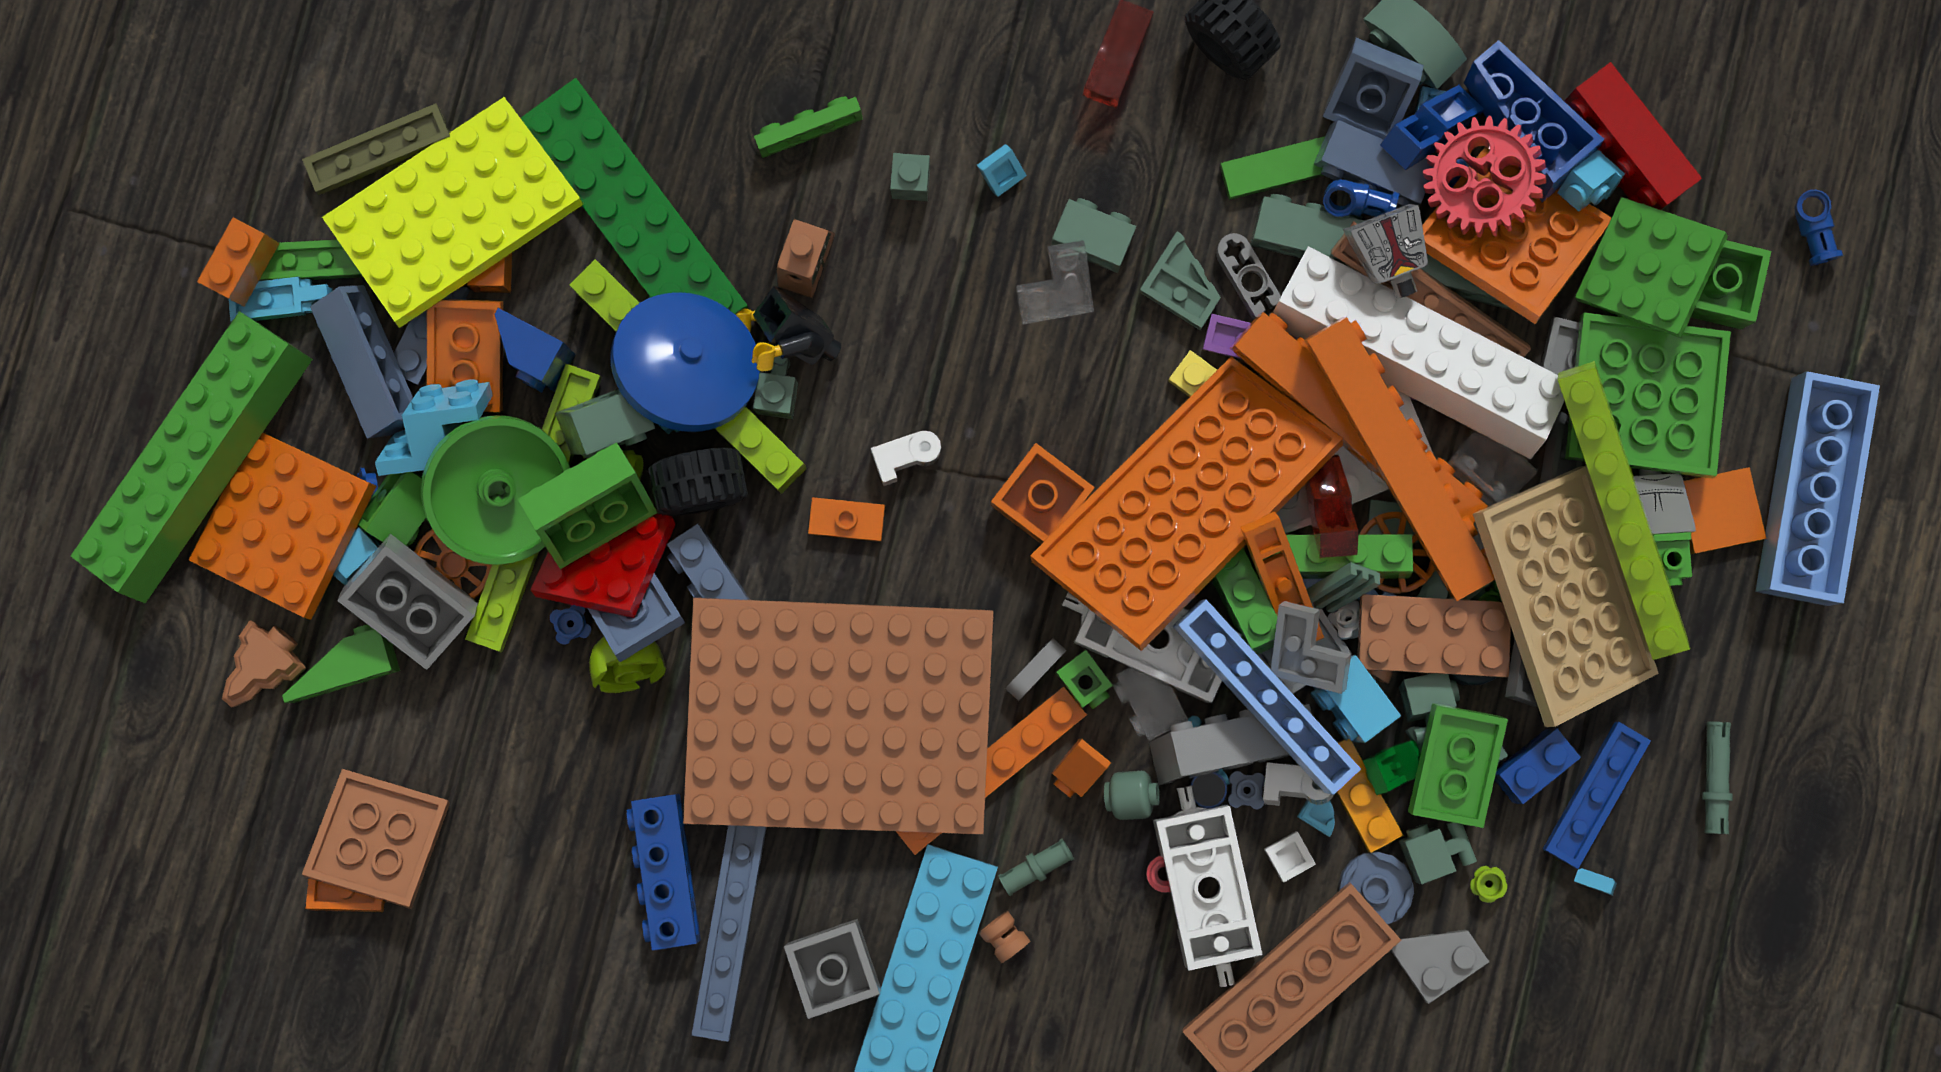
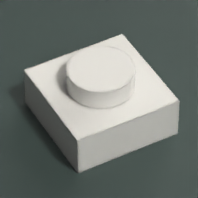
M1297 831L1264 848L1283 883L1316 865Z

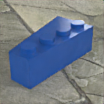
M1498 40L1473 61L1464 84L1472 97L1485 109L1483 113L1486 118L1491 116L1493 125L1497 127L1504 118L1507 119L1509 131L1516 125H1521L1522 132L1520 138L1531 133L1533 143L1530 147L1540 146L1542 154L1536 159L1545 160L1546 168L1538 173L1546 175V183L1535 186L1543 190V197L1539 198L1543 203L1562 186L1572 169L1600 148L1604 138L1501 41Z

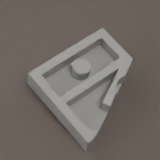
M1468 930L1404 938L1390 950L1427 1004L1489 963V960Z

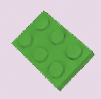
M1432 703L1408 812L1416 816L1484 828L1508 719L1503 716Z

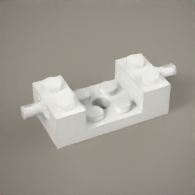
M1067 593L1066 598L1078 603V605L1065 599L1062 606L1082 614L1081 627L1074 640L1075 644L1106 658L1110 657L1170 684L1175 689L1206 703L1213 702L1222 680L1173 627L1189 610L1183 608L1164 628L1169 637L1168 643L1164 648L1155 649L1148 644L1140 651L1072 594Z
M1191 785L1185 787L1188 801L1186 800L1184 787L1177 788L1181 811L1170 817L1155 819L1153 822L1171 891L1184 965L1188 970L1216 965L1219 986L1226 987L1224 971L1228 985L1235 984L1230 962L1262 955L1230 806L1196 807L1193 786ZM1205 877H1213L1218 881L1219 891L1212 898H1204L1199 894V882Z

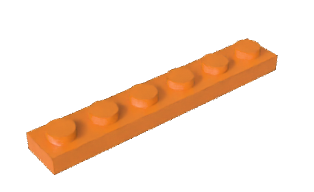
M1064 686L987 748L985 798L1087 716ZM896 831L914 855L942 834Z

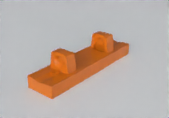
M1274 511L1259 520L1241 526L1242 534L1262 586L1276 615L1278 616L1279 605L1284 601L1313 608L1281 520ZM1319 622L1316 641L1324 638Z

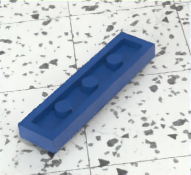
M1614 722L1545 843L1544 851L1571 867L1579 869L1651 740L1620 722Z

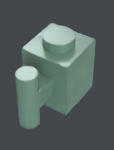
M775 357L771 374L759 373L753 406L758 415L793 419L798 382L795 377L787 376L788 368L790 367L789 358Z
M1428 674L1404 679L1399 686L1407 721L1425 720L1426 727L1413 730L1416 744L1424 742L1432 703L1457 707L1456 702L1460 700L1457 683L1455 680H1450L1448 674Z
M1447 823L1452 838L1444 840L1439 828L1432 827L1429 829L1427 824H1422L1406 831L1408 837L1399 840L1414 882L1424 884L1456 872L1451 855L1457 853L1463 866L1477 862L1463 824Z

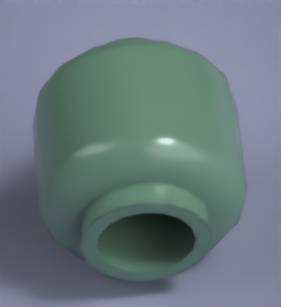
M1145 771L1116 772L1112 775L1110 782H1105L1104 785L1106 810L1112 811L1114 817L1119 820L1146 819L1151 815L1153 805H1159L1160 803L1158 783H1152L1149 774Z

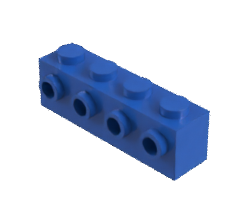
M680 794L631 801L632 809H627V822L629 830L636 833L637 846H632L634 867L641 869L642 883H637V893L640 905H646L648 920L642 921L645 942H651L652 950L697 944L701 941Z

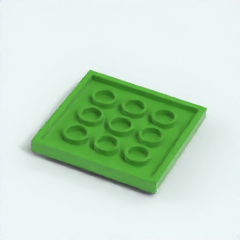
M1585 312L1580 315L1575 367L1595 361L1630 468L1705 478L1717 476L1730 331L1686 326L1682 337L1679 338L1623 317ZM1569 417L1565 459L1585 462L1571 418Z

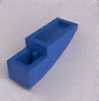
M1458 85L1423 103L1414 115L1395 124L1380 146L1407 170L1422 161L1427 155L1435 152L1433 145L1435 142L1447 143L1444 132L1448 131L1454 136L1459 133L1457 123L1460 122L1464 127H1467L1471 123L1472 118H1477L1485 109Z

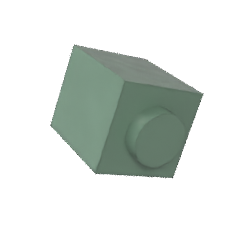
M893 153L890 186L892 199L928 201L930 156Z

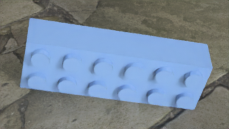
M1808 371L1791 378L1765 531L1767 539H1764L1755 592L1825 606L1844 604L1880 385Z

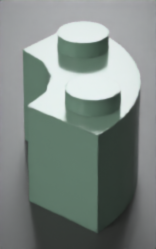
M1382 0L1364 18L1370 30L1369 38L1376 46L1424 65L1419 85L1424 83L1438 89L1467 60L1465 54L1449 32L1414 0Z

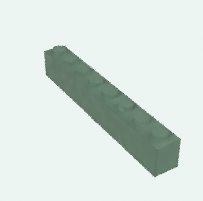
M1271 194L1270 197H1263L1250 242L1251 246L1298 258L1303 257L1309 246L1348 266L1332 255L1331 250L1343 236V229L1350 227L1353 222L1357 224L1364 222L1362 216L1358 217L1349 214L1344 217H1335L1329 214L1323 205L1317 203H1306L1305 206L1291 203V198L1280 194ZM1427 254L1428 265L1421 269L1462 298L1512 310Z

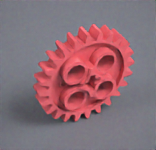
M1491 116L1487 117L1485 126H1479L1475 117L1472 118L1471 128L1466 129L1459 122L1457 123L1459 132L1457 135L1454 136L1446 131L1444 135L1447 143L1445 145L1438 142L1433 144L1438 156L1427 155L1426 157L1427 163L1434 167L1423 170L1424 178L1431 180V182L1423 185L1425 193L1433 194L1428 199L1429 206H1439L1436 211L1438 219L1449 215L1447 225L1450 229L1460 222L1463 235L1471 227H1475L1477 237H1481L1484 228L1489 227L1492 235L1497 236L1498 225L1501 224L1508 231H1512L1511 220L1513 218L1522 223L1525 222L1523 209L1535 212L1536 206L1531 198L1543 197V190L1535 186L1546 183V175L1538 173L1546 168L1545 160L1536 159L1542 154L1540 146L1530 147L1533 143L1531 133L1520 138L1522 132L1521 125L1518 124L1509 131L1507 119L1505 118L1498 127L1493 125ZM1478 146H1485L1490 149L1489 153L1482 158H1475L1470 155L1472 150ZM1458 159H1463L1470 167L1456 162ZM1509 165H1516L1521 168L1520 173L1514 177H1505L1501 174L1502 170ZM1488 172L1491 173L1492 181L1488 178H1483L1480 182L1478 181L1477 173L1483 176ZM1456 176H1463L1468 179L1467 183L1461 188L1454 189L1448 185L1450 180ZM1500 185L1501 187L1506 188L1508 190H1512L1513 192L1512 194L1508 195L1502 192L1498 186ZM1487 195H1494L1499 199L1498 203L1491 208H1484L1479 205L1480 200Z

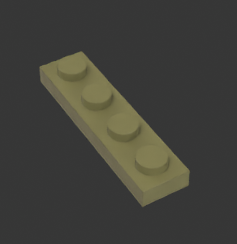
M435 103L302 159L315 192L321 195L415 156L433 143L450 137V131L440 107Z

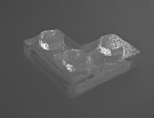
M1084 240L1047 246L1052 279L1016 286L1022 324L1094 312Z

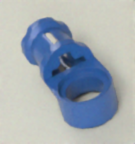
M1339 179L1330 183L1326 188L1323 204L1326 211L1335 217H1344L1349 214L1358 217L1362 214L1377 217L1396 209L1400 193L1393 192L1391 195L1370 189V186L1365 183L1363 185ZM1343 190L1350 195L1351 201L1345 206H1337L1331 201L1330 195L1334 191Z
M1817 189L1808 190L1796 201L1794 210L1801 236L1807 239L1812 256L1809 263L1810 266L1838 259L1843 256L1842 250L1837 249L1831 230L1835 227L1830 213L1831 200L1823 191ZM1811 197L1819 199L1823 204L1822 214L1817 217L1807 216L1802 209L1805 199Z

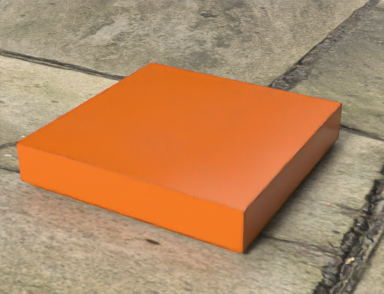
M1750 467L1719 473L1714 478L1700 477L1684 481L1696 531L1691 533V540H1689L1691 554L1767 539Z

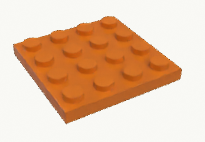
M1484 147L1476 158L1485 157L1490 149ZM1509 165L1502 170L1501 174L1505 177H1514L1520 173V168L1516 165ZM1488 172L1485 176L1477 173L1479 182L1483 178H1488L1492 181L1490 172ZM1461 176L1452 188L1463 187L1468 179ZM1500 185L1498 186L1502 192L1508 195L1512 194L1513 192L1512 190L1503 188ZM1558 189L1543 203L1539 198H1531L1536 206L1535 212L1523 209L1525 222L1522 223L1513 218L1511 220L1512 231H1508L1503 224L1498 225L1497 236L1492 235L1489 227L1484 228L1481 237H1477L1475 227H1471L1463 235L1460 222L1450 229L1447 225L1449 215L1438 219L1436 216L1439 206L1436 207L1422 227L1426 253L1536 324L1604 234L1611 217L1591 204H1588L1578 212L1557 193ZM1487 195L1480 200L1479 205L1484 208H1491L1498 203L1499 199L1494 195Z
M262 433L224 488L189 561L303 618L311 620L373 495L376 485L268 434Z

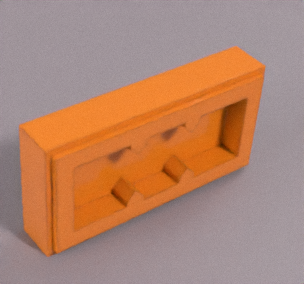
M812 497L808 534L882 542L885 505Z

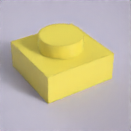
M1190 350L1170 376L1168 382L1191 397L1217 369Z

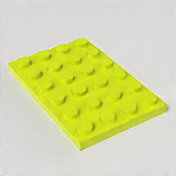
M505 97L449 133L450 137L433 143L322 217L399 328L584 205Z

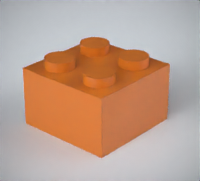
M1035 443L992 499L991 507L1042 544L1089 498L1095 487Z

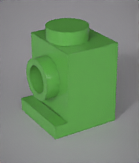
M1691 532L1653 534L1670 586L1683 585L1682 579L1692 577L1689 544ZM1669 553L1674 554L1675 566H1671L1667 561Z
M1087 650L1055 672L1081 708L1089 704L1094 709L1110 697L1106 690L1113 685ZM1083 675H1087L1092 679V686L1087 690L1082 689L1078 684L1079 678Z

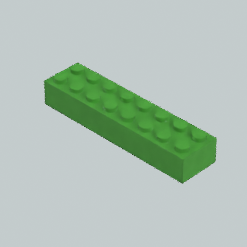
M239 311L73 551L71 557L116 592L146 603L313 359Z

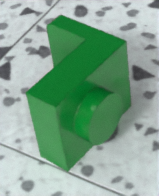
M1414 740L1385 748L1363 760L1367 778L1373 785L1376 795L1389 792L1401 784L1416 778L1421 754Z

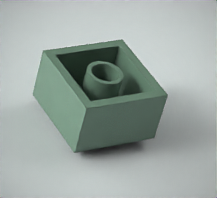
M619 389L555 413L570 454L582 455L584 459L592 457L598 451L616 442L618 445L625 444L628 446L647 439L645 432L655 429L653 422L637 412L626 401Z

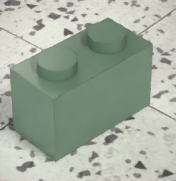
M1078 198L1077 201L1068 199L1052 238L1051 246L1118 273L1135 233L1136 226L1130 224L1131 219L1123 214L1111 212L1108 215L1098 211V206L1088 200Z

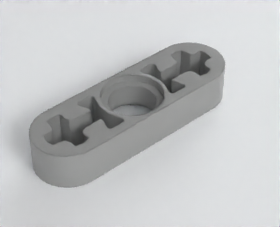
M1237 233L1224 236L1216 249L1217 260L1254 320L1265 311V307L1261 300L1256 305L1251 300L1258 299L1265 291H1268L1270 296H1266L1264 300L1268 307L1272 309L1276 307L1281 295L1248 240ZM1228 243H1231L1233 247L1239 245L1242 248L1239 258L1243 264L1247 260H1250L1252 263L1244 266L1237 274L1233 271V269L1239 266L1234 256L1226 257L1224 254L1228 249ZM1255 273L1261 278L1262 286L1258 291L1249 292L1244 289L1241 280L1245 274Z

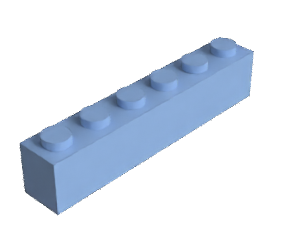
M1207 600L1199 601L1173 625L1174 629L1324 793L1334 795L1361 770L1354 760Z

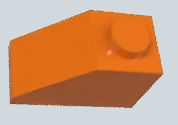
M1078 739L1053 770L1052 774L1057 778L1053 784L1070 798L1074 793L1082 797L1109 767L1111 762L1083 739Z

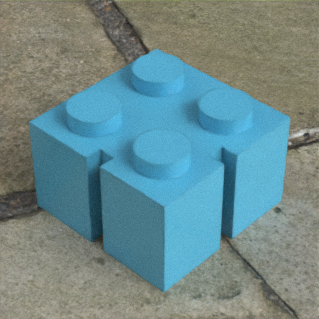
M1356 655L1351 656L1347 688L1342 694L1313 687L1315 690L1311 692V696L1323 711L1327 709L1334 713L1337 720L1333 722V725L1346 741L1350 739L1353 742L1366 743L1401 717L1400 713Z

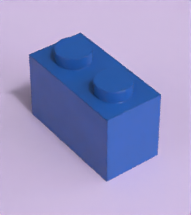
M1546 728L1500 765L1496 770L1494 780L1513 803L1524 804L1581 757L1558 728Z

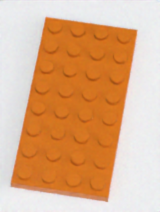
M1231 356L1030 555L1032 563L1142 651L1246 545L1240 527L1259 520L1274 511L1277 513L1343 446V438Z

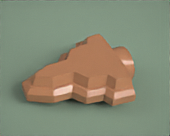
M249 621L239 635L242 644L234 654L236 668L226 680L222 700L230 707H236L252 700L262 689H275L284 680L294 681L306 669L292 652L298 643L277 626H273L268 632L253 621Z

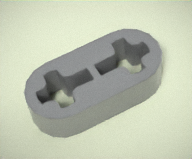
M1052 638L1005 689L1019 701L1067 650Z

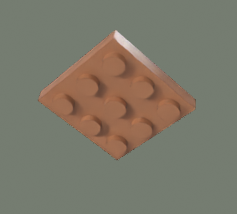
M342 769L302 875L309 879L412 909L450 802L439 797Z

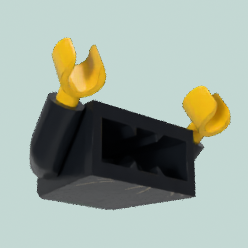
M775 286L772 287L761 304L756 307V311L744 308L735 314L748 328L749 332L751 331V321H757L768 340L776 345L773 346L764 342L755 345L752 363H757L759 371L772 370L774 358L778 356L782 359L796 356L813 365L817 363L821 356L828 361L834 360L841 350V343L834 339V334L818 314Z

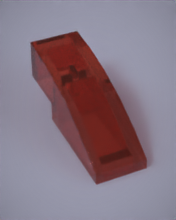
M1124 0L1119 1L1085 84L1083 96L1117 108L1154 11Z
M1339 454L1333 455L1305 484L1312 528L1320 558L1351 556L1358 553V528L1352 512L1351 491Z

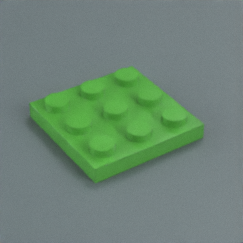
M1621 197L1575 298L1581 303L1681 338L1728 235L1725 231Z

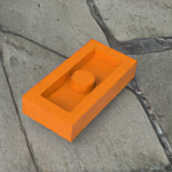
M308 878L307 910L384 912L385 901Z

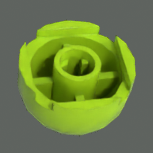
M603 636L593 647L589 660L592 685L596 688L599 684L600 690L605 693H620L639 689L640 687L636 681L650 678V683L652 684L658 681L665 674L666 670L662 652L656 642L619 662Z

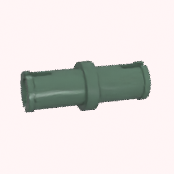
M1062 838L1059 842L1036 855L1033 853L1027 855L1026 861L998 876L1006 892L1011 896L1037 879L1040 882L1047 878L1046 874L1068 861L1074 860V857Z

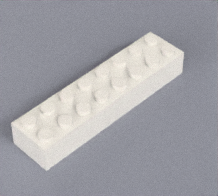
M1309 246L1273 311L1274 314L1288 325V328L1285 330L1296 338L1301 337L1303 339L1310 337L1342 317H1347L1350 323L1356 320L1367 338L1362 344L1368 355L1375 353L1385 369V373L1380 375L1385 384L1393 385L1396 390L1529 459L1534 456L1547 440L1564 403L1557 374L1408 297L1396 298L1394 290L1381 283L1372 282L1369 277Z

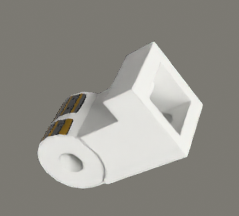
M919 431L871 448V453L883 486L897 482L896 471L916 464L928 466L935 463L940 455L941 444L934 433Z
M1267 762L1263 795L1265 804L1280 806L1281 796L1306 798L1310 803L1316 805L1325 804L1332 799L1333 795L1324 793L1300 766Z

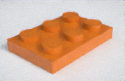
M442 299L427 309V385L440 384L442 388L454 387L458 382L475 379L478 383L490 382L493 396L484 412H501L503 410V342L494 314L497 308L503 310V301Z

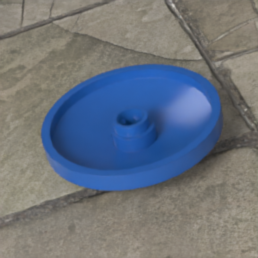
M673 292L660 294L636 305L621 321L611 348L613 377L626 401L650 421L678 431H705L717 428L733 420L750 401L756 389L760 373L757 369V363H752L753 349L756 344L744 323L720 303L691 293Z

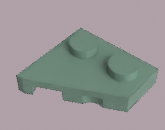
M1177 231L1140 288L1139 293L1201 330L1221 297L1213 284L1208 281L1199 261L1194 258L1187 247L1183 235Z

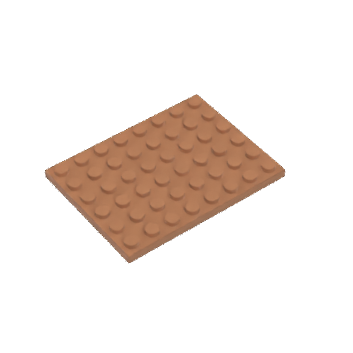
M694 597L683 824L983 834L993 610Z

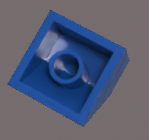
M497 308L494 315L508 362L518 371L515 377L541 393L545 387L555 392L565 364L570 365L576 354L564 342Z

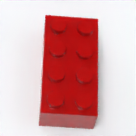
M1611 62L1576 87L1564 100L1604 138L1598 150L1625 173L1617 187L1622 189L1629 200L1662 210L1702 179Z

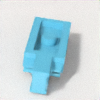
M299 276L258 281L245 307L229 299L230 321H233L239 311L254 321L313 313L310 306L332 292L333 288L328 287V284L312 286L311 279H301Z

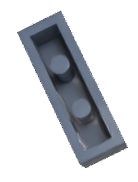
M1340 120L1330 124L1313 164L1322 168V175L1333 180L1345 178L1363 185L1365 183L1370 186V189L1391 195L1393 192H1398L1400 195L1397 208L1408 204H1421L1425 195L1423 185L1431 181L1424 178L1423 170L1434 168L1427 163L1426 158L1405 170L1380 146L1384 139Z

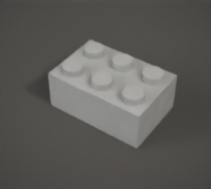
M392 534L383 541L347 582L337 600L426 670L472 620L478 606L476 600Z

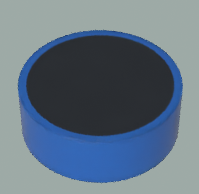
M1216 772L1192 778L1189 785L1193 786L1195 803L1204 808H1213L1220 805L1227 794L1226 782Z

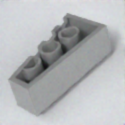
M1303 705L1311 713L1310 705ZM1248 709L1240 711V718L1228 720L1227 715L1222 714L1206 718V725L1193 727L1192 721L1171 725L1170 733L1149 742L1159 785L1172 783V781L1188 775L1191 779L1196 776L1217 772L1221 768L1231 770L1253 764L1255 761L1262 763L1290 755Z

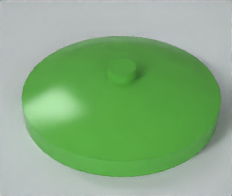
M510 416L481 417L479 420L466 422L452 430L438 443L431 453L424 468L421 482V499L424 513L438 538L449 549L466 559L492 565L521 561L536 554L546 546L532 526L518 499L529 493L532 489L559 476L569 469L570 466L557 443L547 433L532 423Z

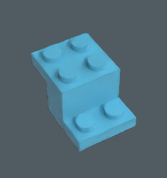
M470 379L458 382L454 387L442 388L440 384L421 387L402 414L405 430L395 433L390 438L375 461L378 476L424 470L431 453L448 433L462 425V422L480 419L493 396L490 382L478 383L477 380Z

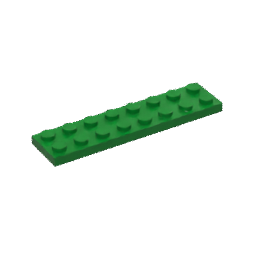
M574 78L521 117V120L584 204L582 207L650 297L673 292L691 293L712 299L728 308L734 314H737L744 308H749L577 78Z

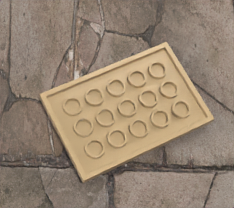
M1587 465L1577 467L1473 514L1545 727H1556L1659 674L1655 661L1651 657Z

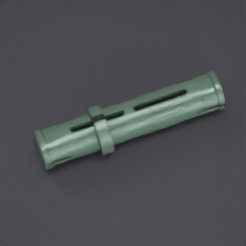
M1706 722V792H1702V800H1705L1706 809L1704 833L1729 834V801H1733V793H1729L1731 723Z

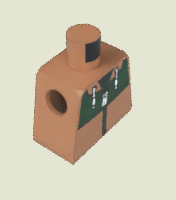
M794 219L777 265L778 287L813 298L835 233ZM790 275H794V276H796V277H799L801 280L795 279V278L791 277Z

